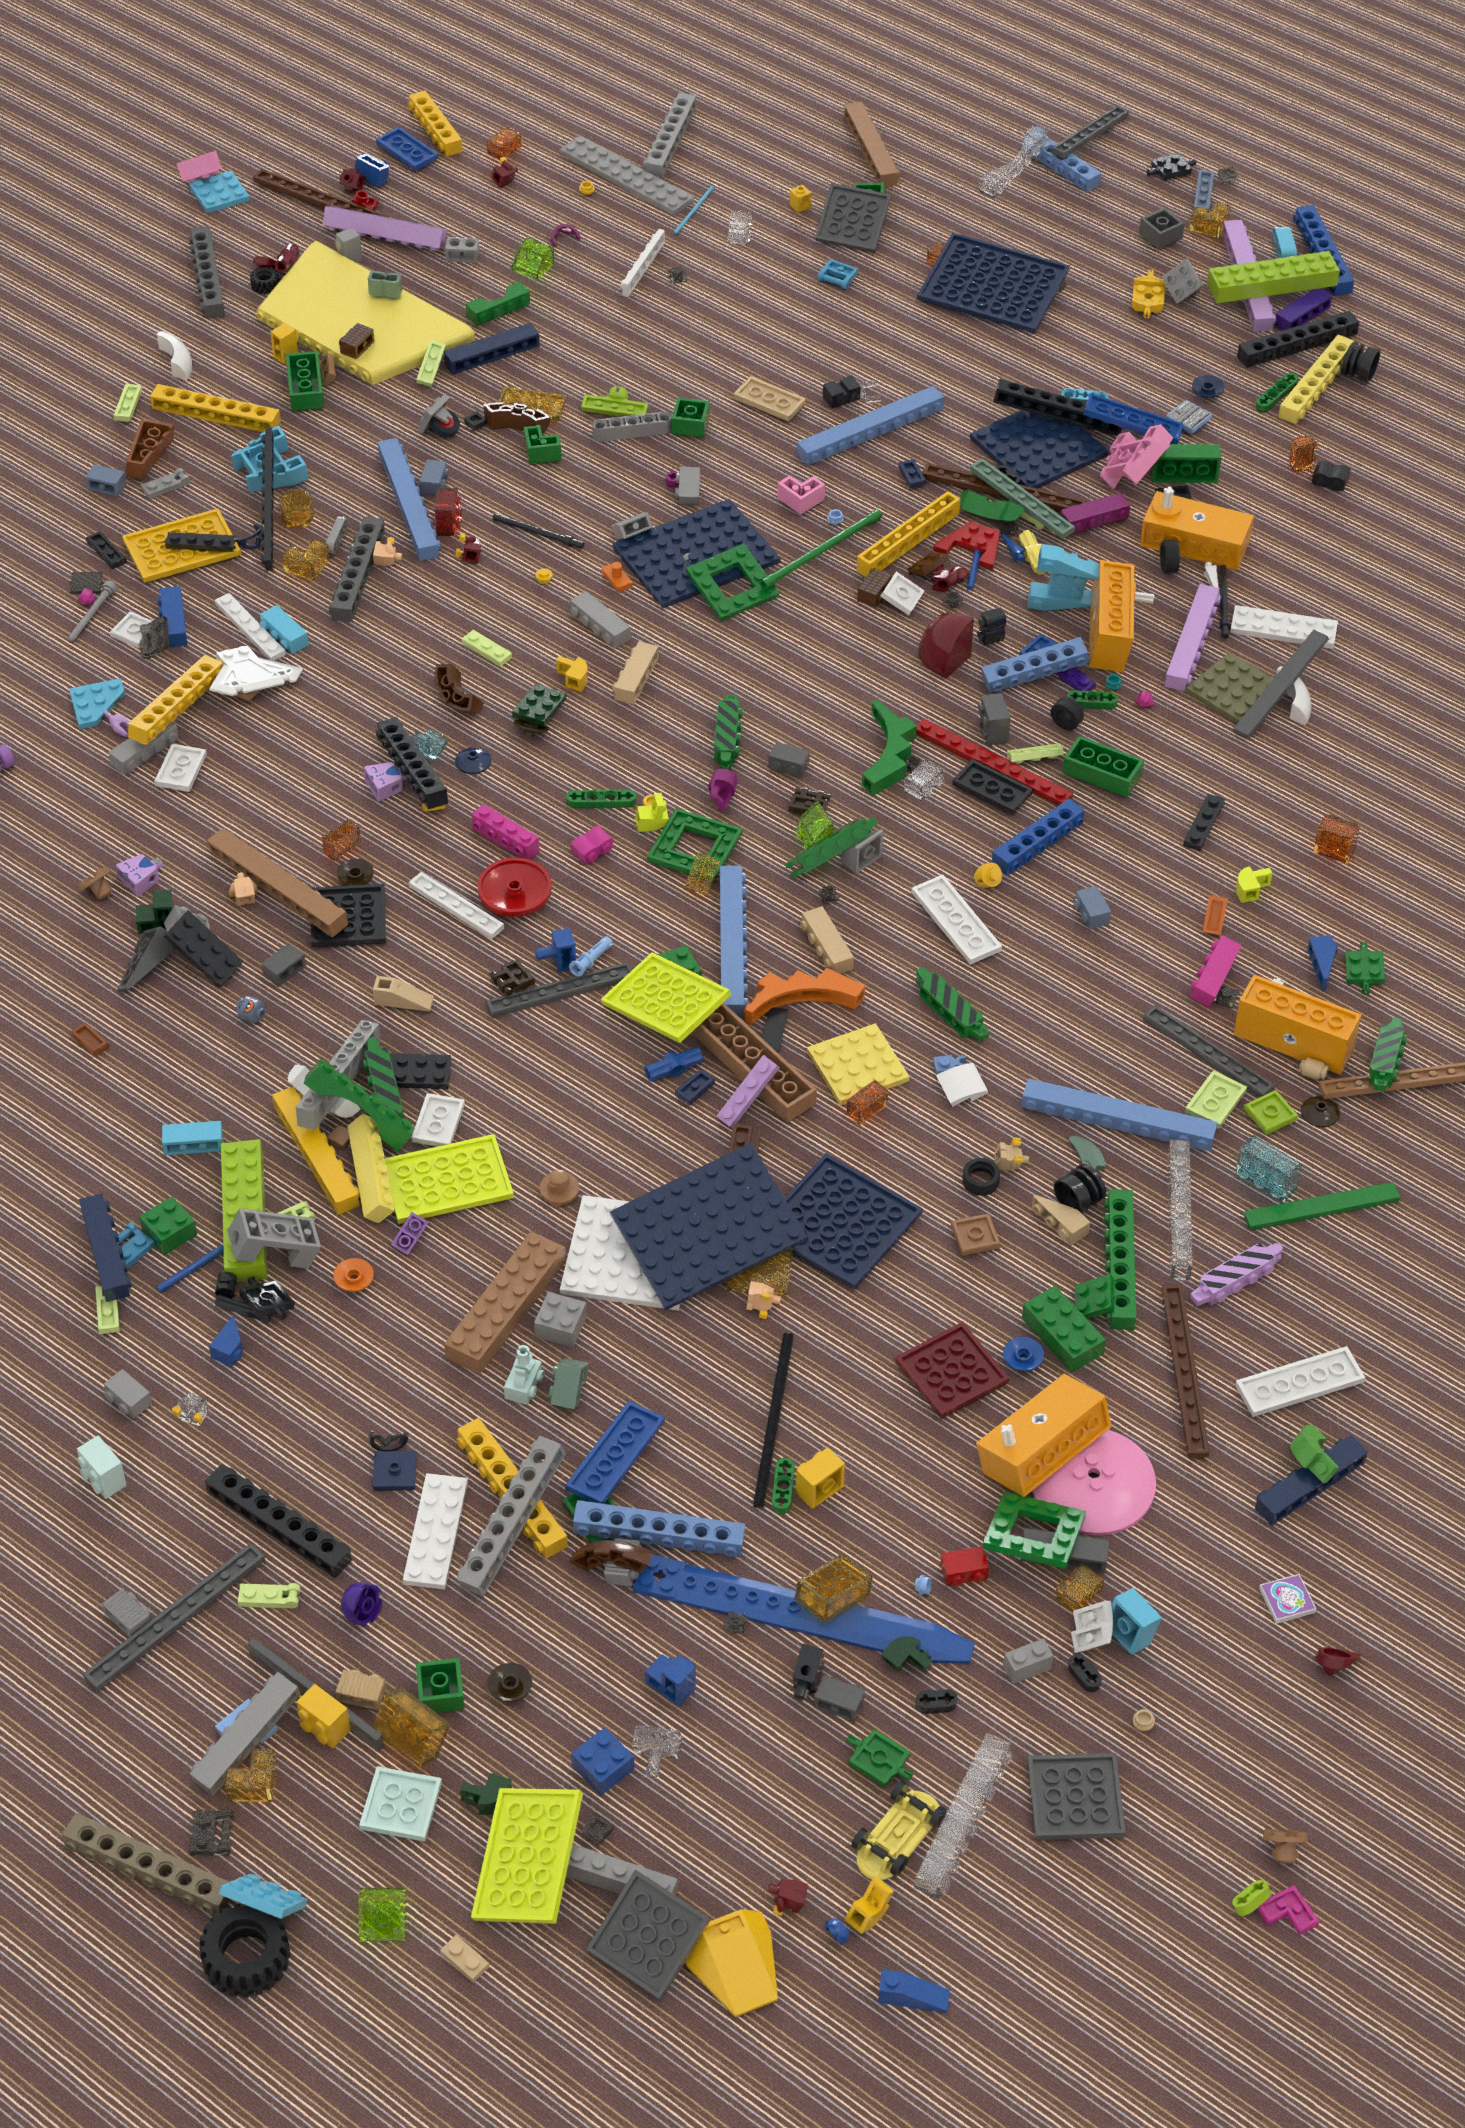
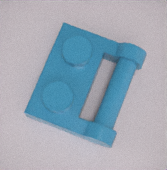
M830 259L819 272L817 280L827 281L847 290L851 281L858 274V268Z
M132 1222L125 1226L126 1229L118 1235L119 1242H116L118 1246L128 1236H133L122 1246L124 1257H121V1261L125 1260L127 1269L155 1247V1242L137 1229Z

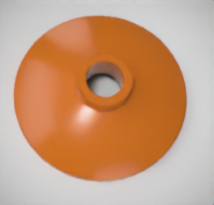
M347 1259L339 1263L333 1273L334 1282L344 1291H361L367 1288L373 1281L374 1271L372 1266L363 1259Z

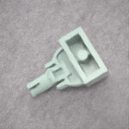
M521 1345L518 1347L516 1360L504 1385L505 1399L528 1405L530 1399L536 1395L537 1383L542 1381L544 1370H542L541 1361L532 1358V1355L529 1353V1347Z

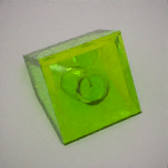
M527 237L518 247L511 270L539 279L554 263V247Z
M815 801L798 819L796 833L798 838L803 840L805 848L833 832V823L818 801Z
M406 1887L361 1888L358 1896L359 1941H405L407 1916Z

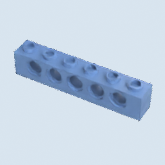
M1036 131L1024 138L1023 151L1088 193L1100 186V171L1072 153L1064 159L1052 154L1051 148L1057 145V143Z
M1078 637L983 666L982 679L989 693L998 692L1008 687H1014L1021 683L1030 682L1044 676H1050L1060 671H1066L1070 668L1087 664L1088 651L1082 638Z

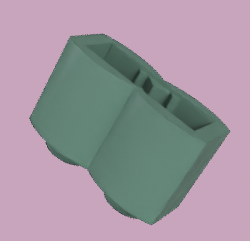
M371 271L368 276L369 294L375 297L400 298L402 293L401 275Z

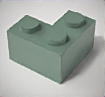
M565 1358L557 1366H554L552 1378H555L554 1386H551L549 1390L551 1405L571 1409L579 1406L581 1388L587 1380L589 1362Z

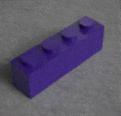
M1322 288L1310 290L1304 296L1299 297L1293 303L1279 310L1275 314L1276 323L1274 326L1283 331L1306 324L1331 308L1333 295Z

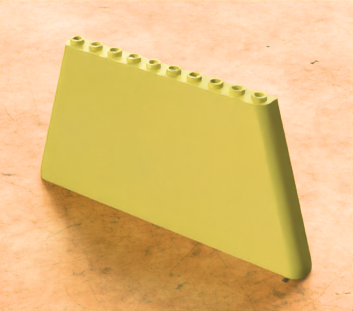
M318 241L308 246L256 310L257 319L274 329L284 323L288 324L296 330L298 343L312 351H318V354L323 357L327 353L332 354L335 364L371 385L421 366L430 340L446 344L445 351L475 341V334L471 327L402 289L400 298L396 299L370 295L368 276L371 271ZM359 323L374 330L375 342L358 359H354L340 353L339 340L353 326Z

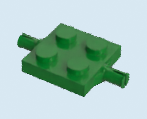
M1363 942L1360 943V951H1345L1346 984L1362 986V994L1365 995L1366 990V995L1370 993V985L1385 983L1383 951H1368V944L1364 942V947Z
M873 1729L869 1736L863 1740L856 1738L852 1734L847 1737L846 1742L856 1747L855 1753L849 1759V1765L884 1788L897 1775L908 1782L912 1779L913 1773L903 1768L911 1752L876 1729Z

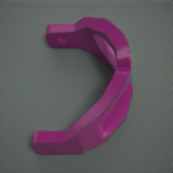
M560 224L553 230L550 241L556 247L557 242L554 237L559 232L575 235L577 240L580 239V234L575 227L568 224Z

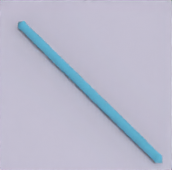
M711 186L707 190V192L702 196V198L698 201L694 208L680 223V225L674 231L675 234H677L681 230V228L686 224V222L690 219V217L694 214V212L699 208V206L703 203V201L714 189V186Z

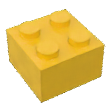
M829 1447L817 1452L810 1461L802 1463L797 1468L796 1494L811 1509H814L844 1487L845 1463Z
M316 1684L297 1701L301 1728L307 1733H313L321 1744H327L333 1749L351 1731L348 1709Z

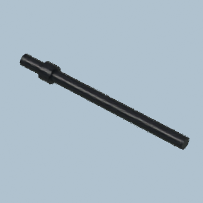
M496 513L492 517L495 521L563 542V545L569 547L572 545L583 549L585 544L573 539L572 536H563Z
M1221 565L1220 629L1222 630V637L1227 639L1230 629V620L1228 619L1226 565Z

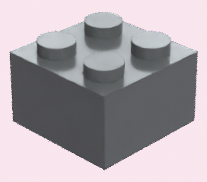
M1165 207L1140 219L1139 234L1157 249L1183 238L1184 222Z
M1003 694L981 696V703L978 704L980 716H977V723L982 728V738L986 740L987 746L1008 743L1010 715Z

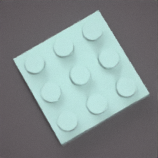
M377 1766L359 1824L360 1830L425 1842L442 1785V1778Z

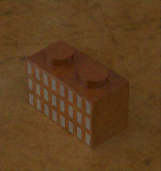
M357 323L340 338V353L358 359L375 342L374 330Z
M873 568L858 588L857 601L876 608L884 600L881 594L892 579V575Z

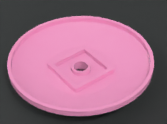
M1107 1430L1032 1491V1495L1038 1500L1086 1511L1085 1520L1079 1534L1092 1536L1110 1535L1132 1527L1145 1516L1154 1500L1156 1477L1149 1458L1137 1444L1119 1433ZM1097 1473L1099 1477L1091 1478L1088 1474Z

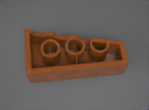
M141 419L126 461L127 477L143 479L174 440L173 424Z

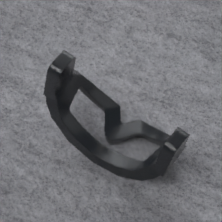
M370 1431L368 1434L369 1444L377 1451L398 1450L407 1444L409 1437L408 1431H404V1434L388 1436L386 1439L383 1436L374 1435V1431ZM400 1438L399 1444L385 1447L391 1439ZM374 1439H379L385 1446L375 1444Z

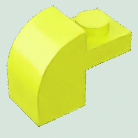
M654 793L652 806H637L635 822L638 832L656 831L665 826L669 820L666 801L663 800L662 793Z
M1249 866L1241 870L1236 887V894L1241 903L1258 900L1260 888L1270 886L1272 878L1270 868L1252 871Z

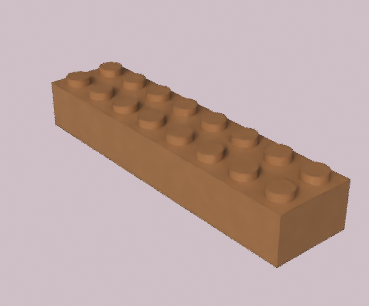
M724 1003L691 1032L742 1081H744L763 1055L778 1065L780 1068L758 1096L786 1123L816 1105L817 1089Z
M530 1231L444 1343L445 1358L480 1375L566 1262L565 1247Z

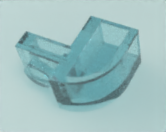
M428 728L424 735L416 731L412 736L424 757L430 760L437 758L448 743L443 734Z

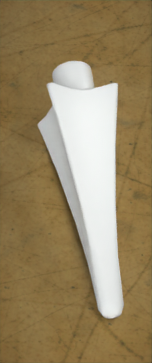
M1211 562L1205 563L1206 570L1203 574L1212 587L1218 588L1216 565L1212 566Z

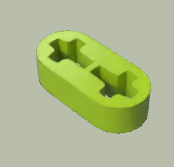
M1258 1880L1239 1893L1232 1903L1236 1913L1240 1916H1245L1252 1913L1268 1900L1272 1893L1266 1881Z

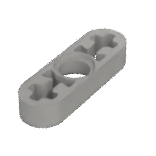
M337 517L325 544L326 554H336L347 530L348 519L346 517Z

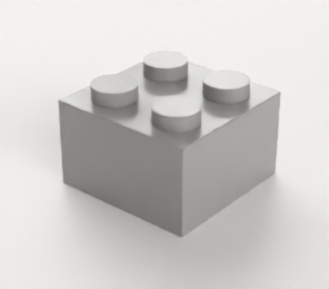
M548 1292L534 1322L535 1337L573 1348L587 1317L586 1302Z

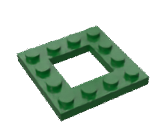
M744 543L691 565L685 571L720 621L779 597L780 592L774 584L767 589L761 588L759 582L767 574ZM738 566L753 588L727 599L712 576Z
M676 808L649 852L647 862L715 882L720 874V866L725 865L743 834V828ZM685 830L716 839L705 860L674 851Z
M1004 1492L984 1539L983 1549L1066 1569L1085 1520L1086 1511L1036 1498L1022 1497L1015 1493ZM1018 1516L1058 1525L1052 1543L1047 1544L1011 1535Z

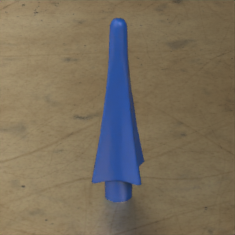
M1002 533L1001 537L1006 543L1013 561L1019 560L1024 562L1025 557L1023 554L1025 549L1018 546Z

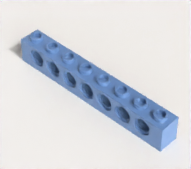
M577 1500L573 1520V1533L581 1536L593 1535L602 1539L637 1540L645 1545L654 1544L666 1548H683L687 1551L697 1550L708 1554H725L730 1557H741L745 1524L579 1500Z

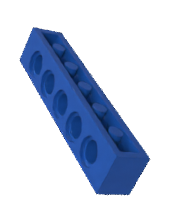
M1071 799L1066 800L992 852V863L997 864L1006 876L1017 871L1020 866L1030 862L1033 857L1044 852L1050 845H1054L1060 838L1067 836L1076 827H1080L1084 822L1085 810Z

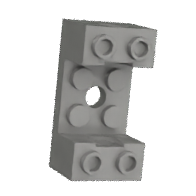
M239 1209L227 1230L235 1260L254 1262L262 1247L268 1246L287 1249L290 1267L309 1269L321 1248L313 1218Z

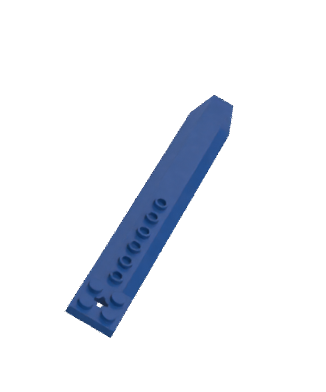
M653 1554L648 1566L638 1575L633 1586L634 1593L878 1652H883L893 1640L899 1637H914L920 1640L921 1646L918 1651L922 1649L931 1656L930 1660L932 1663L970 1664L975 1646L974 1642L934 1623L688 1565L683 1561ZM662 1574L665 1578L656 1580L655 1575Z

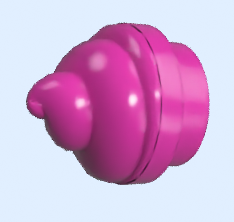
M85 588L78 598L81 602L80 604L84 606L88 604L93 605L96 601L93 591Z
M1142 690L1136 699V703L1139 704L1138 706L1141 708L1154 706L1151 693Z

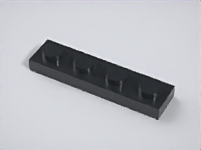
M168 532L165 546L166 549L233 552L236 538L235 535Z
M1208 793L1184 840L1183 846L1201 851L1224 806L1225 798Z

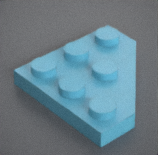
M121 678L69 688L79 729L97 726L105 715L104 711L110 712L115 707L117 700L125 696Z

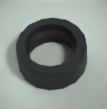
M1164 540L1161 542L1160 564L1164 573H1173L1179 570L1180 552L1176 540Z
M976 1158L966 1163L963 1168L962 1183L967 1191L977 1196H985L997 1190L1000 1181V1169L996 1163L986 1158ZM976 1171H984L989 1173L993 1179L985 1183L976 1182L970 1178V1174Z

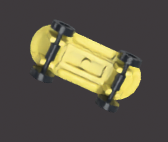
M903 1780L899 1781L890 1795V1799L895 1804L871 1833L863 1827L858 1831L851 1843V1847L858 1851L856 1860L860 1872L871 1880L877 1877L882 1881L892 1876H899L906 1867L909 1856L929 1831L941 1824L946 1816L947 1809L941 1805L939 1806L937 1801L925 1792L911 1790L906 1793L908 1783Z

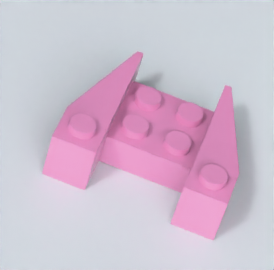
M1161 424L1151 426L1141 440H1136L1130 432L1118 434L1110 448L1111 455L1106 458L1108 464L1102 469L1100 477L1112 489L1116 487L1121 477L1125 475L1134 484H1137L1164 451L1169 448L1173 437Z

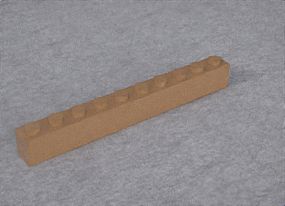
M222 828L207 840L211 854L237 872L244 873V876L253 880L257 886L330 937H334L348 925L347 913L343 908H338L330 899L322 897L317 890H312L305 882L299 881L295 875L289 874L282 866L273 863L269 857L260 854L256 848H251L244 840L238 839L233 832H228Z

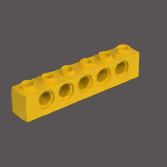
M421 91L409 95V110L414 113L415 118L420 121L421 126L426 129L427 134L438 145L440 152L442 151L446 157L461 153L462 139L428 93Z

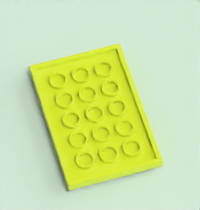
M651 953L602 997L601 1002L604 1006L681 1043L731 996V992L729 989L657 954Z
M495 1134L385 1158L394 1212L398 1224L405 1223L411 1212L421 1218H428L514 1198Z
M499 1788L471 1918L474 1921L556 1924L583 1793L580 1790Z

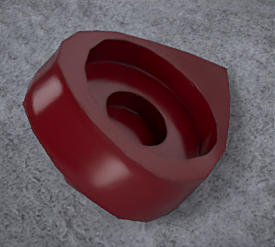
M256 255L252 263H256L258 269L267 266L268 269L272 267L274 270L276 260Z
M1321 1647L1318 1649L1315 1660L1323 1666L1327 1675H1333L1339 1670L1352 1665L1361 1657V1654Z

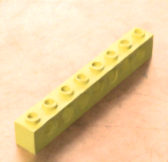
M1341 335L1336 336L1281 403L1278 418L1297 424L1300 419L1304 418L1306 411L1311 409L1313 403L1318 401L1320 394L1325 392L1328 384H1331L1334 377L1339 375L1344 356L1354 340Z

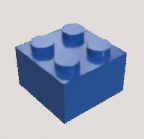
M605 1727L571 1753L572 1767L600 1796L634 1770V1756Z

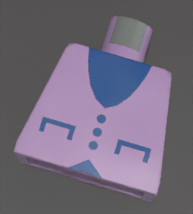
M389 762L364 767V780L377 801L402 791L403 780H406V776H402L401 771H398L393 763Z
M143 854L116 864L118 878L137 897L159 881L158 869L163 867L159 857L150 861Z

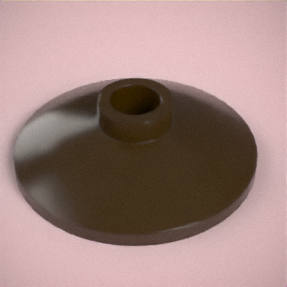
M520 719L514 720V724L524 730V734L533 737L535 733L548 732L549 729L547 726L542 727Z
M363 859L347 860L337 869L338 880L346 886L365 885L374 875L372 865Z
M1314 1096L1303 1102L1301 1115L1310 1125L1324 1128L1332 1126L1338 1121L1340 1110L1331 1099Z
M505 1663L499 1665L491 1672L488 1679V1687L496 1699L503 1702H516L523 1699L530 1692L532 1677L524 1666L517 1663Z

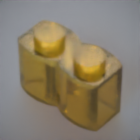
M1086 1565L1075 1568L1070 1574V1578L1066 1582L1062 1581L1056 1588V1600L1072 1612L1084 1608L1102 1590L1104 1579Z

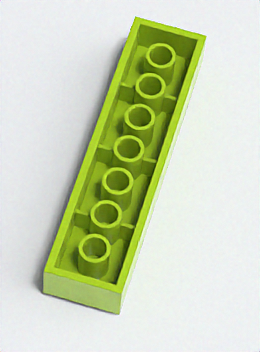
M1323 251L1211 268L1208 273L1207 285L1216 303H1224L1337 286L1340 270L1331 253Z
M257 1139L221 1143L225 1272L235 1274L238 1278L237 1282L247 1281L252 1276L256 1280L268 1279L267 1246L262 1247L254 1262L235 1260L227 1231L239 1209L265 1212L264 1158L261 1141Z

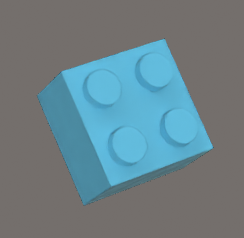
M1134 1588L1116 1596L1113 1600L1112 1635L1133 1655L1151 1644L1162 1617Z

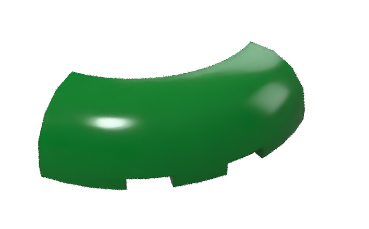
M969 490L962 491L960 496L961 509L993 520L1013 521L1019 518L1024 511V507L1011 501L997 500L990 502L988 497Z

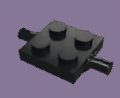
M1179 153L1158 157L1151 160L1153 169L1147 170L1146 173L1148 176L1159 175L1164 180L1192 174L1190 166L1196 165V160H1184Z
M252 1276L247 1280L251 1286L240 1289L239 1296L257 1317L276 1314L280 1320L282 1318L284 1320L287 1317L284 1311L294 1309L295 1302L277 1281L260 1283Z

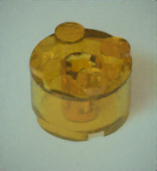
M291 489L286 491L284 496H280V515L286 527L309 526L314 518L313 498L310 493H305L303 489Z

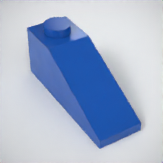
M1331 935L1310 937L1307 951L1321 991H1326L1335 953L1338 952L1337 943L1333 941Z
M882 1969L878 2003L947 2013L950 1990L905 1972Z

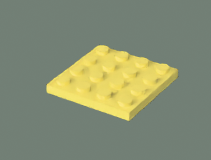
M876 1023L807 1047L808 1055L840 1106L909 1082L908 1073Z

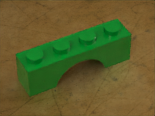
M520 281L506 287V294L501 299L487 301L478 298L466 303V316L476 326H479L529 305L530 291Z

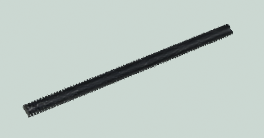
M784 1333L753 1500L755 1508H763V1505H765V1494H767V1483H769L768 1479L770 1477L769 1470H771L777 1425H779L778 1421L785 1391L789 1358L794 1340V1334Z

